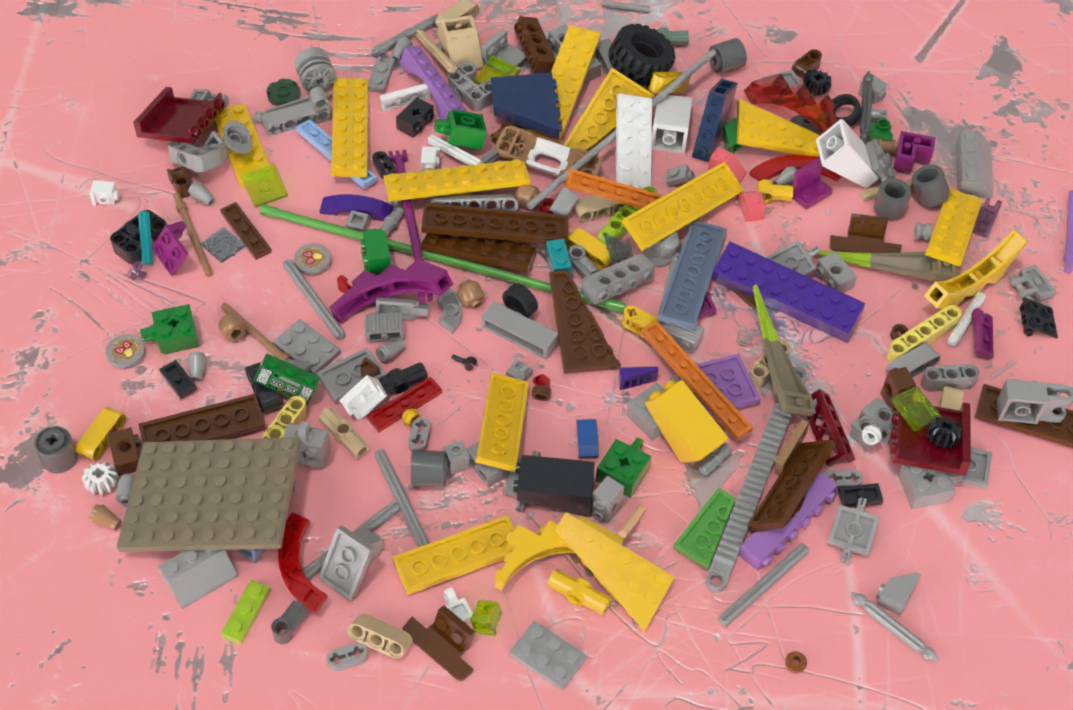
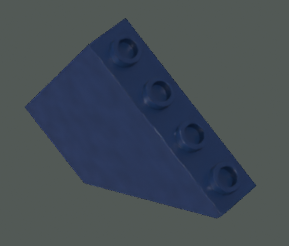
M552 72L491 77L494 116L548 137L559 139V132H562V122H558V118L561 117L560 107H556V103H559L558 93L554 91V89H557L556 79H553Z
M721 78L709 91L692 157L709 161L729 117L738 83Z

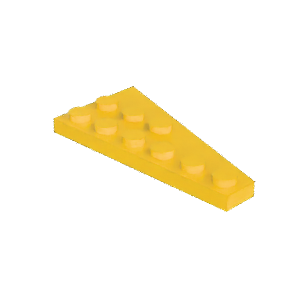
M741 99L738 100L737 144L796 155L820 157L816 139L821 135Z
M565 512L555 529L556 534L578 555L581 562L593 572L594 577L626 610L625 612L638 623L640 629L644 632L671 585L674 576Z

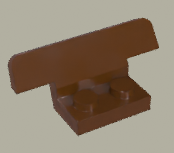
M851 213L847 237L830 236V249L836 252L901 253L902 245L884 242L888 218Z
M445 605L438 609L434 623L427 629L414 617H411L403 626L402 630L410 634L412 642L457 681H464L472 674L474 669L460 657L470 648L475 631Z

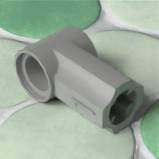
M573 245L570 247L569 258L572 268L576 269L583 278L600 271L585 255V249L582 246Z

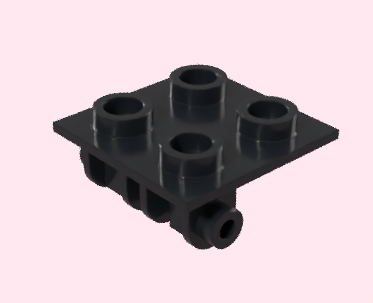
M1023 297V303H1021L1019 309L1023 332L1026 336H1032L1035 331L1057 339L1058 335L1053 309Z

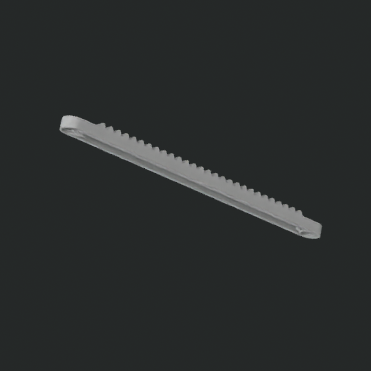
M793 366L796 372L801 375V380L805 384L806 370L801 366ZM778 398L708 571L705 584L711 592H722L727 585L749 528L747 524L755 513L774 459L793 413L781 411ZM711 578H720L722 580V584H712Z

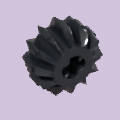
M814 69L813 72L808 71L803 79V87L807 94H813V97L815 95L819 97L826 95L831 89V76H828L827 72L823 73L822 70L817 71Z
M945 416L943 418L936 417L934 420H931L926 432L929 442L935 443L936 447L941 446L943 449L946 447L952 449L953 446H957L962 434V428L959 427V423L953 422L952 419L949 420Z

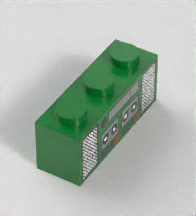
M266 353L253 381L290 398L300 396L304 398L306 405H308L317 389L320 377Z

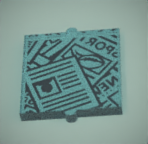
M223 227L215 234H211L209 238L201 243V246L223 263L231 256H235L237 252L245 247V244Z
M607 234L604 236L607 245L606 249L609 252L611 261L619 263L634 256L630 242Z

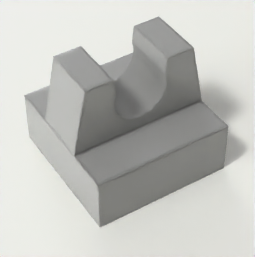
M515 359L506 371V376L527 381L533 375V369L518 359Z

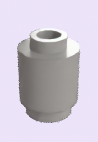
M123 474L118 480L116 500L121 505L127 506L135 477L133 474Z

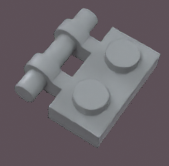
M1036 265L1020 270L1018 274L1020 277L1018 278L1014 273L1008 276L1011 286L1020 293L1019 297L1022 301L1023 297L1033 300V296L1038 301L1054 296L1056 293L1055 289ZM1023 284H1026L1029 289L1026 290Z

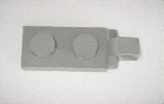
M377 297L376 313L402 312L403 319L413 320L418 318L419 315L428 316L429 304L409 299Z

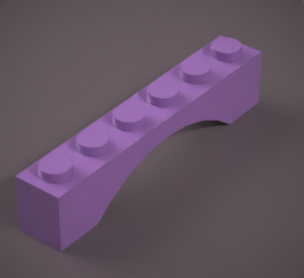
M405 47L400 64L407 73L419 76L427 84L434 98L438 117L446 119L448 112L453 109L466 111L421 47Z
M819 471L814 482L803 497V504L800 510L787 522L786 526L783 529L755 532L741 545L739 556L757 571L762 566L767 567L773 559L772 556L775 553L780 554L786 547V543L789 540L793 541L799 534V530L802 527L806 528L812 521L811 518L814 515L818 516L823 511L824 505L827 502L831 503L836 498L837 493L835 492L838 484Z

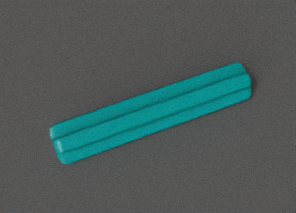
M140 211L138 218L142 264L152 265L150 214L148 211Z

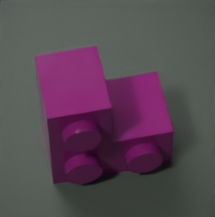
M901 131L896 146L893 168L897 171L910 173L914 161L929 164L934 151L936 137Z

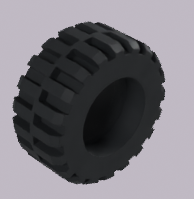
M629 24L622 27L608 51L612 68H615V70L642 87L645 85L649 87L654 72H669L675 62L674 48L671 42L665 38V35L660 34L654 28H649L647 25L642 26L641 24Z

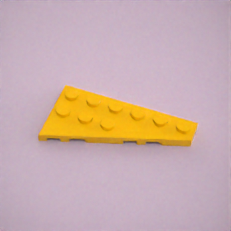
M611 68L564 143V146L587 151L615 129L617 95L619 93L651 99L655 95L614 68Z

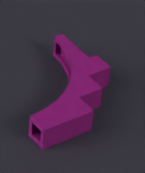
M417 259L406 270L391 264L379 276L364 270L352 281L353 287L335 301L329 309L337 322L342 323L353 313L375 302L377 297L386 298L410 292L432 293L441 296L453 285V282L447 270L421 259Z

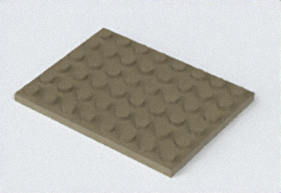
M300 438L144 442L116 548L119 552L281 549L301 446Z

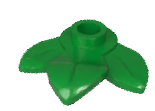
M879 119L877 122H871L870 140L868 142L873 139L878 140V138L882 139V141H892L893 134L889 120Z

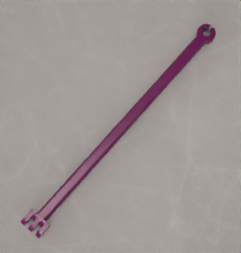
M406 149L402 150V155H400L399 150H395L396 155L394 156L392 151H388L392 163H395L397 174L406 173L404 162L408 161ZM411 199L402 200L414 262L417 259L423 260ZM418 292V299L422 303H425V293ZM427 293L428 303L433 300L432 293Z

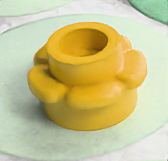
M413 408L407 409L402 415L403 424L412 427L415 419L420 418V414Z

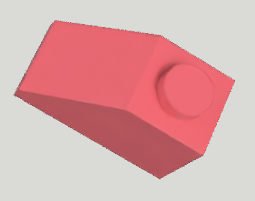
M717 147L710 157L708 170L725 161L738 182L741 183L747 171L733 153Z
M749 191L739 193L736 197L745 222L763 220L766 205L761 192Z

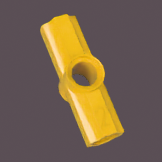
M557 569L552 572L547 582L548 587L565 595L570 603L576 606L584 605L601 615L607 611L612 599L592 588V585L583 578L575 579Z

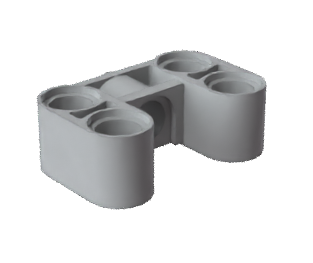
M465 62L457 66L454 74L448 72V85L458 99L463 101L472 111H480L493 104L491 81H486L477 86L475 84L476 65L472 62Z
M198 140L194 144L172 141L168 143L170 162L192 169L195 172H204L223 163L221 145L209 144L199 148Z

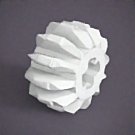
M98 460L96 465L90 463V469H84V475L82 476L85 489L91 491L93 495L99 492L103 496L104 491L111 493V487H116V481L118 480L115 467L107 461L101 464Z

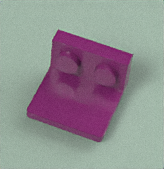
M820 157L797 169L794 173L792 199L805 209L831 195L833 191L832 187L820 179L822 169Z
M183 221L166 225L152 247L154 253L171 276L177 273L188 256V252L179 241L187 227Z

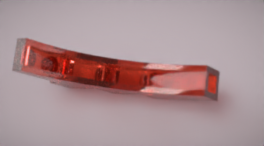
M781 73L752 81L744 90L751 104L766 103L788 108L808 119L822 133L838 122L833 113L836 106L829 94L812 97L805 84L789 87Z

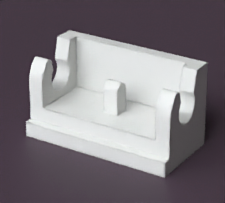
M366 375L339 401L350 416L354 414L357 420H361L388 395L378 379Z

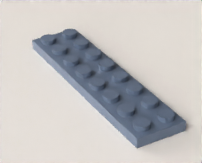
M697 220L691 222L657 320L694 330L727 228Z

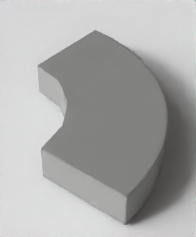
M450 288L438 298V303L443 309V314L439 318L438 324L453 334L462 320V303L457 293Z

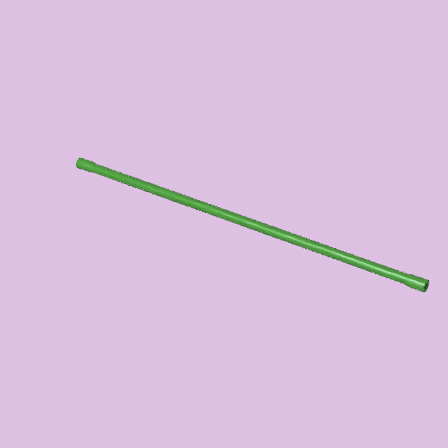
M262 204L260 209L261 215L287 220L356 240L363 239V232L284 211L266 204ZM387 239L389 249L413 255L411 245ZM421 250L425 259L505 281L520 283L527 287L551 293V286L548 282L453 256ZM578 291L586 303L593 304L581 291ZM607 299L595 304L596 306L622 314L626 307V303L613 299Z

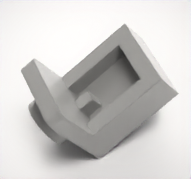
M687 164L668 169L666 183L669 187L687 183L695 178V174Z

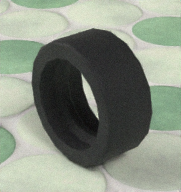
M851 94L838 95L828 105V115L833 125L840 119H843L851 127L861 118L860 103ZM843 105L854 106V111L847 117H837L835 115V111Z
M514 283L502 295L503 302L507 308L519 312L527 318L538 309V302L533 293L520 283Z

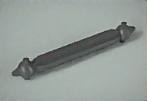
M867 71L863 77L860 124L862 134L859 138L865 145L870 140L872 81L874 77L870 71Z

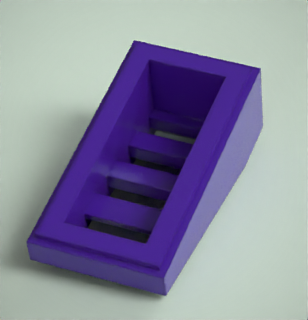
M658 367L620 368L618 377L619 390L657 381Z

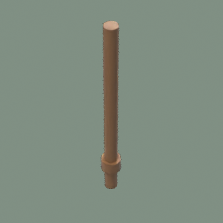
M175 193L173 197L176 202L177 212L181 214L187 226L186 229L205 275L210 277L213 273L187 212L188 207L183 202L180 193Z
M226 302L221 305V309L227 314L235 313L239 315L246 325V331L281 360L292 359L290 355L286 352L283 353Z

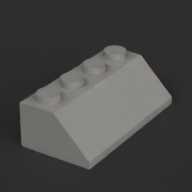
M961 130L956 142L957 190L980 198L993 199L991 145L978 131Z

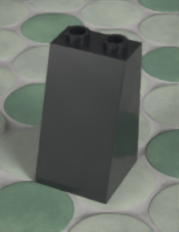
M521 455V462L516 464V474L519 477L518 480H514L513 492H517L518 501L590 517L595 462Z

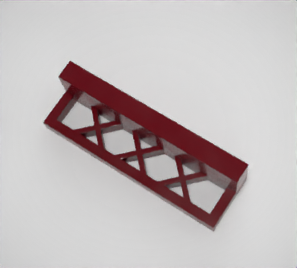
M821 389L810 394L812 400H817L816 413L812 416H807L817 441H823L824 431H829V440H833L838 452L836 456L831 459L829 457L826 460V465L830 467L842 459L849 463L856 458L830 395ZM818 414L824 418L821 426L816 425Z

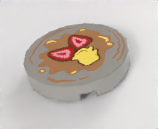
M305 244L295 252L294 263L301 273L304 272L310 276L319 275L329 268L331 255L329 250L321 244Z
M123 334L115 337L108 343L105 353L108 362L113 367L118 369L132 368L141 363L145 357V347L142 340L137 336Z

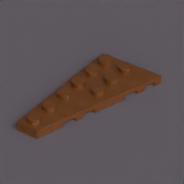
M568 270L549 272L563 373L621 368L619 360L613 354V349L604 338L600 326L592 312L587 308L586 302L578 292V288Z

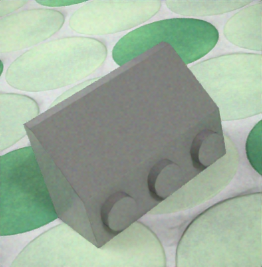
M225 550L183 551L158 566L161 578L182 609L238 577Z

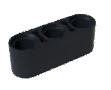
M261 362L244 368L254 394L256 393L263 413L282 407V402L277 391L253 381Z

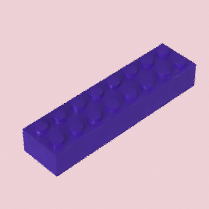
M729 241L713 269V281L732 290H739L754 297L753 286L757 284L765 305L846 343L864 311V302Z

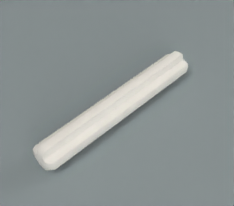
M433 134L427 139L430 145L440 147L441 151L468 165L476 166L482 163L481 159L448 144L447 141Z
M981 292L976 293L949 336L948 345L952 347L957 346L973 320L971 316L972 311L975 308L980 309L985 301V294Z

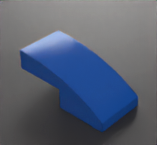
M596 419L576 420L578 458L598 457Z

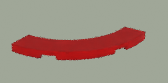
M796 154L775 157L754 167L749 175L759 182L761 180H769L780 175L786 167L802 168L819 157ZM822 166L821 175L836 182L842 177Z
M292 512L286 521L281 549H278L279 569L292 596L309 611L317 614L328 596L307 579L300 559L302 540L310 525V521Z

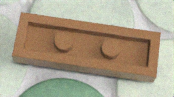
M801 419L798 426L794 425L791 431V438L785 440L782 453H778L774 459L775 474H781L800 443L803 442L808 432L809 422Z

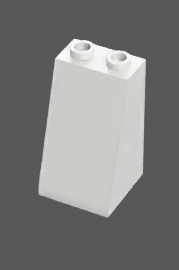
M667 95L657 104L652 131V150L685 154L692 98Z
M840 119L816 139L823 167L865 188H868L879 179L878 174L873 171L866 145L843 119Z

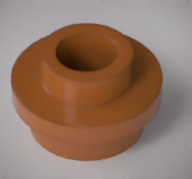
M793 651L786 656L785 664L791 672L799 673L805 670L807 659L804 654ZM793 659L799 660L800 663H795Z

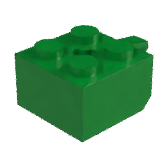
M453 109L448 112L446 119H436L434 125L435 132L446 135L448 144L456 147L464 146L472 150H482L487 134L482 114Z
M376 228L363 231V239H360L361 250H365L361 251L364 270L379 276L391 265L386 232Z
M190 304L151 312L154 324L140 329L142 341H157L160 353L163 354L199 347Z
M636 437L630 446L615 439L597 467L595 481L602 483L609 476L623 485V495L631 498L650 467L651 456L641 451L644 440Z

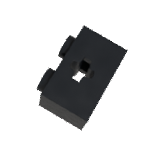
M416 97L396 116L397 129L412 138L415 137L434 119L433 105Z

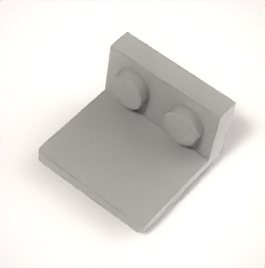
M502 28L481 46V55L484 63L507 76L527 58L523 52L507 44L508 31Z

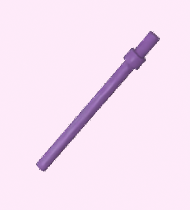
M1073 190L1069 191L1066 252L1063 257L1066 273H1071L1073 268Z

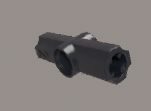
M419 362L403 370L400 368L392 369L387 373L386 377L379 379L387 395L394 392L401 394L407 391L410 385L428 378V374L423 363Z

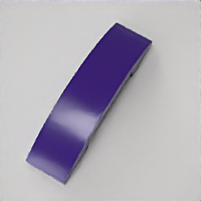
M339 194L324 197L319 212L320 214L338 216V212L351 213V210L372 215L373 220L384 221L386 216L393 212L394 206L372 197Z

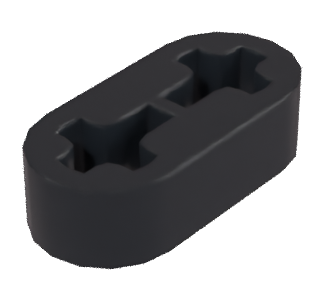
M378 151L373 154V166L383 180V175L396 174L395 166L387 153Z

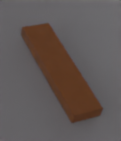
M236 202L220 209L224 219L255 260L272 253L270 246Z

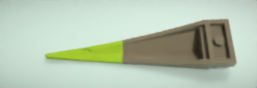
M820 250L821 253L815 256L824 257L835 251ZM926 251L904 253L837 252L846 263L935 282V279L945 281L956 277V265L926 256Z
M755 284L753 292L774 395L779 399L781 411L812 416L816 413L812 397L788 358L768 315L758 285Z

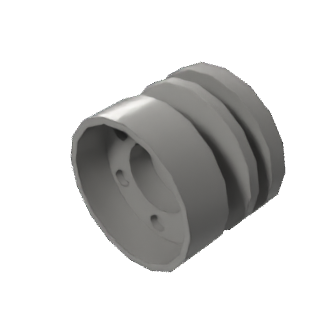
M311 47L301 51L296 56L294 67L306 91L310 92L315 87H321L326 91L333 86L334 81H336V72L325 50L319 47Z

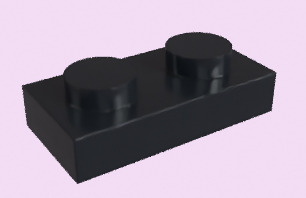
M177 360L159 369L162 377L180 399L197 390L196 384Z
M878 483L839 487L838 489L841 504L849 508L857 506L858 498H863L861 505L864 498L867 500L865 506L881 505L884 501Z

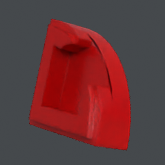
M340 275L337 278L338 290L345 294L351 286L347 283L348 279Z
M539 374L533 378L535 385L550 388V379L546 375Z

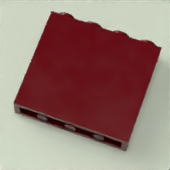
M165 87L133 122L136 136L139 138L194 144L224 110L225 102L222 93H218L212 101L174 97L172 87Z
M899 391L897 399H893L891 407L892 410H895L891 418V424L894 427H892L890 439H893L890 446V454H893V463L966 476L971 464L970 404L962 402L960 410L908 402L902 400V391ZM945 416L947 419H952L953 422L959 423V427L962 428V434L957 446H953L952 449L947 447L943 449L941 446L936 447L935 443H930L929 438L926 437V432L931 420H934L936 417L943 418Z

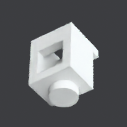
M422 146L421 171L427 169L434 170L436 167H439L440 147Z
M93 180L89 195L93 206H96L97 203L115 205L116 200H119L120 192L117 190L115 182Z

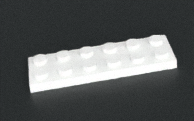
M619 93L617 95L616 182L640 189L647 186L651 187L652 99Z

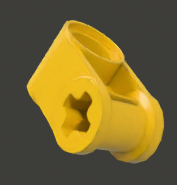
M629 305L624 309L621 325L625 329L643 337L641 329L656 321L657 317L636 306Z

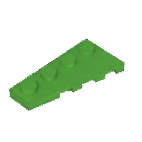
M718 487L674 543L673 548L708 570L736 498Z

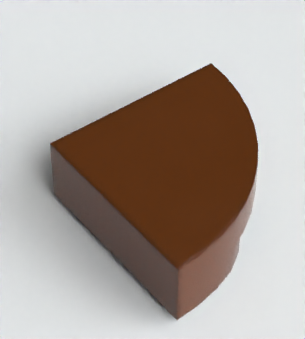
M367 357L361 363L362 379L366 375L374 377L380 372V367Z

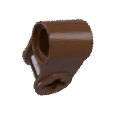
M817 49L809 50L794 62L791 70L802 75L804 79L808 71L813 72L814 69L818 70L820 68L822 53Z
M181 166L172 170L167 169L169 180L175 192L180 193L182 198L189 197L188 189L191 183L186 167Z

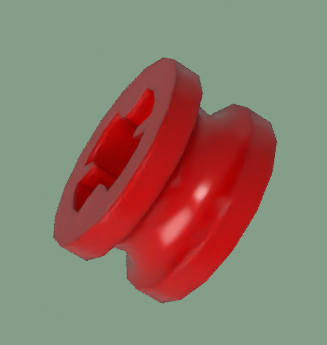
M544 198L540 202V212L554 214L549 210L550 208H546V206L551 207L554 199Z

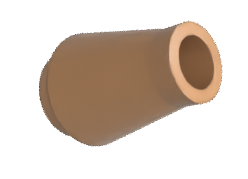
M96 504L89 514L92 523L112 528L113 530H117L122 522L104 504Z

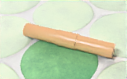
M639 505L618 533L620 538H626L645 511L643 505Z

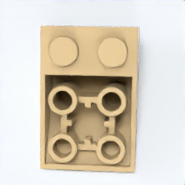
M472 15L440 20L437 33L446 56L456 66L465 62H472L476 65V70L483 69L478 32Z

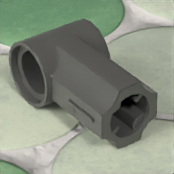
M293 601L282 616L272 622L271 630L276 643L280 645L289 643L293 632L308 615L309 610L301 602ZM286 629L285 632L278 633L279 630Z

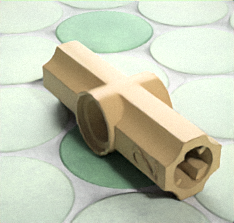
M327 407L318 416L319 421L335 436L337 443L343 445L355 458L363 457L369 450V445L352 428V424L348 420H344L332 407Z

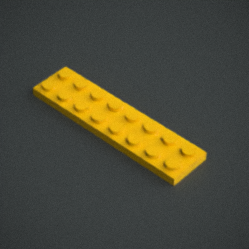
M569 25L551 71L553 79H556L557 89H554V91L558 93L559 103H556V107H560L561 117L558 118V122H562V132H559V139L548 137L528 129V132L533 133L534 136L561 144L601 39V32Z
M336 77L333 94L331 176L367 178L368 79Z
M519 159L486 164L479 163L476 166L462 165L460 167H444L442 169H427L425 171L383 175L388 202L530 185V177L525 162Z
M724 161L624 218L622 223L641 251H644L736 197L744 189Z

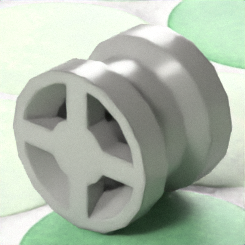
M916 222L914 240L924 239L925 241H930L932 224L922 225L920 222Z

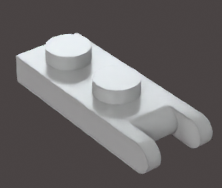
M378 56L368 83V91L385 92L395 64L394 58H391L389 63L383 62L382 56Z

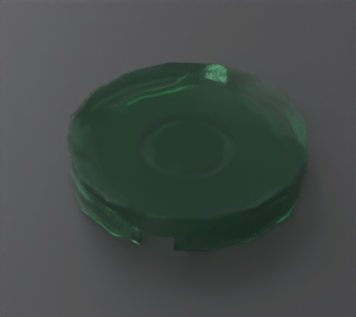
M279 79L278 82L270 83L266 94L268 101L272 105L279 106L300 99L301 90L295 81Z

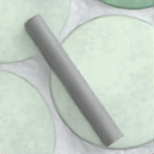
M602 0L601 7L648 13L650 11V6Z

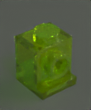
M478 600L470 619L475 634L496 635V627L502 615L498 602Z

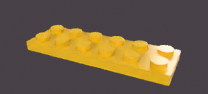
M245 103L225 107L214 120L220 137L223 139L224 127L230 121L242 123L247 127L251 136L252 149L249 153L231 152L226 147L228 158L240 188L274 180L273 170Z
M949 188L950 196L942 205L925 255L961 266L983 199Z
M491 372L476 463L515 472L529 382Z
M503 516L393 556V564L406 594L416 593L504 560L508 552L506 550L508 542L505 539L510 530L515 531L509 516Z

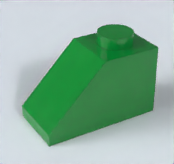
M735 117L730 122L725 123L722 138L725 150L733 154L742 146L737 144V118Z

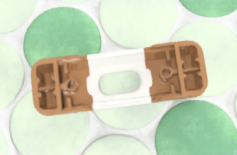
M514 126L505 127L496 142V151L500 157L511 161L519 159L522 162L524 161L528 167L558 177L588 153V151L579 148L572 149L534 136L533 133ZM538 154H544L558 159L561 164L558 168H552L537 163L535 157ZM594 156L578 171L597 176L602 162L600 156Z

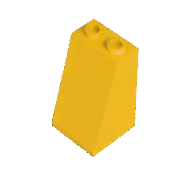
M683 380L668 381L663 385L664 389L654 391L649 395L650 399L644 402L680 463L700 461L728 440L727 435Z

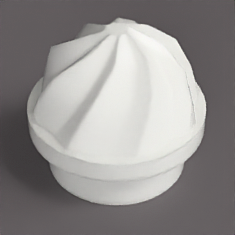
M875 424L866 426L862 431L864 442L870 445L878 443L882 439L880 427H877Z

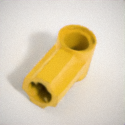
M761 180L757 184V191L761 192L765 203H770L773 200L792 201L793 186L775 185L770 180Z

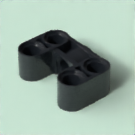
M143 210L148 211L150 214L151 239L156 242L167 223L151 210ZM136 215L110 236L114 253L131 265H136L142 261L139 245V218Z

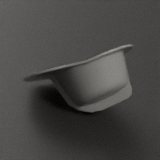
M237 121L228 122L224 127L223 140L225 141V146L231 152L249 153L252 149V144L247 127Z
M674 232L647 248L644 256L656 267L666 266L671 263L672 256L677 252L680 255L683 247L678 233Z

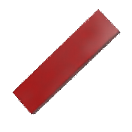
M429 377L369 414L367 420L379 433L402 419V415L407 409H418L442 394V389Z

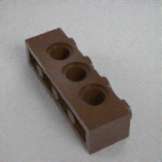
M519 16L517 23L514 25V32L519 39L533 74L551 72L556 58L538 19L535 17Z

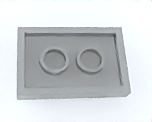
M300 319L272 342L283 353L286 352L290 355L292 360L312 364L309 372L317 375L316 372L324 369L341 354L339 347Z
M368 348L316 372L317 376L320 377V382L335 404L339 403V400L362 380L360 369L365 357L380 367V372L373 378L379 380L386 377L387 374Z
M344 526L337 527L318 579L350 601L355 599L375 547Z
M535 620L509 652L510 657L561 691L564 690L587 659L585 653Z

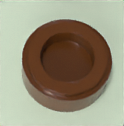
M536 385L532 388L531 396L539 401H547L550 399L552 391L546 386Z

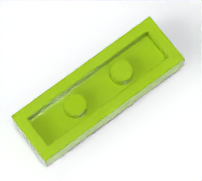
M250 580L221 632L223 638L242 644L271 591L269 586Z

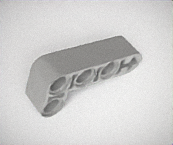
M321 87L313 88L309 92L310 102L265 113L261 117V121L266 133L272 136L296 130V126L309 119L315 124L327 121L331 113L329 100L324 89Z

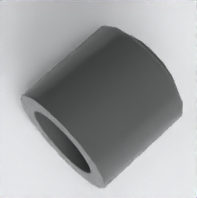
M738 38L717 43L709 48V51L712 49L716 51V55L709 61L712 68L718 74L743 67L747 62L745 47Z
M927 165L919 168L912 175V183L921 205L934 207L944 203L949 198L950 190L943 169L940 166Z
M895 178L882 181L874 202L873 209L879 217L888 218L889 221L902 218L911 196L909 185Z
M51 426L37 434L34 440V447L45 470L56 474L64 473L76 464L78 453L68 430L60 426Z
M412 450L411 486L444 487L448 477V457H446L445 451Z

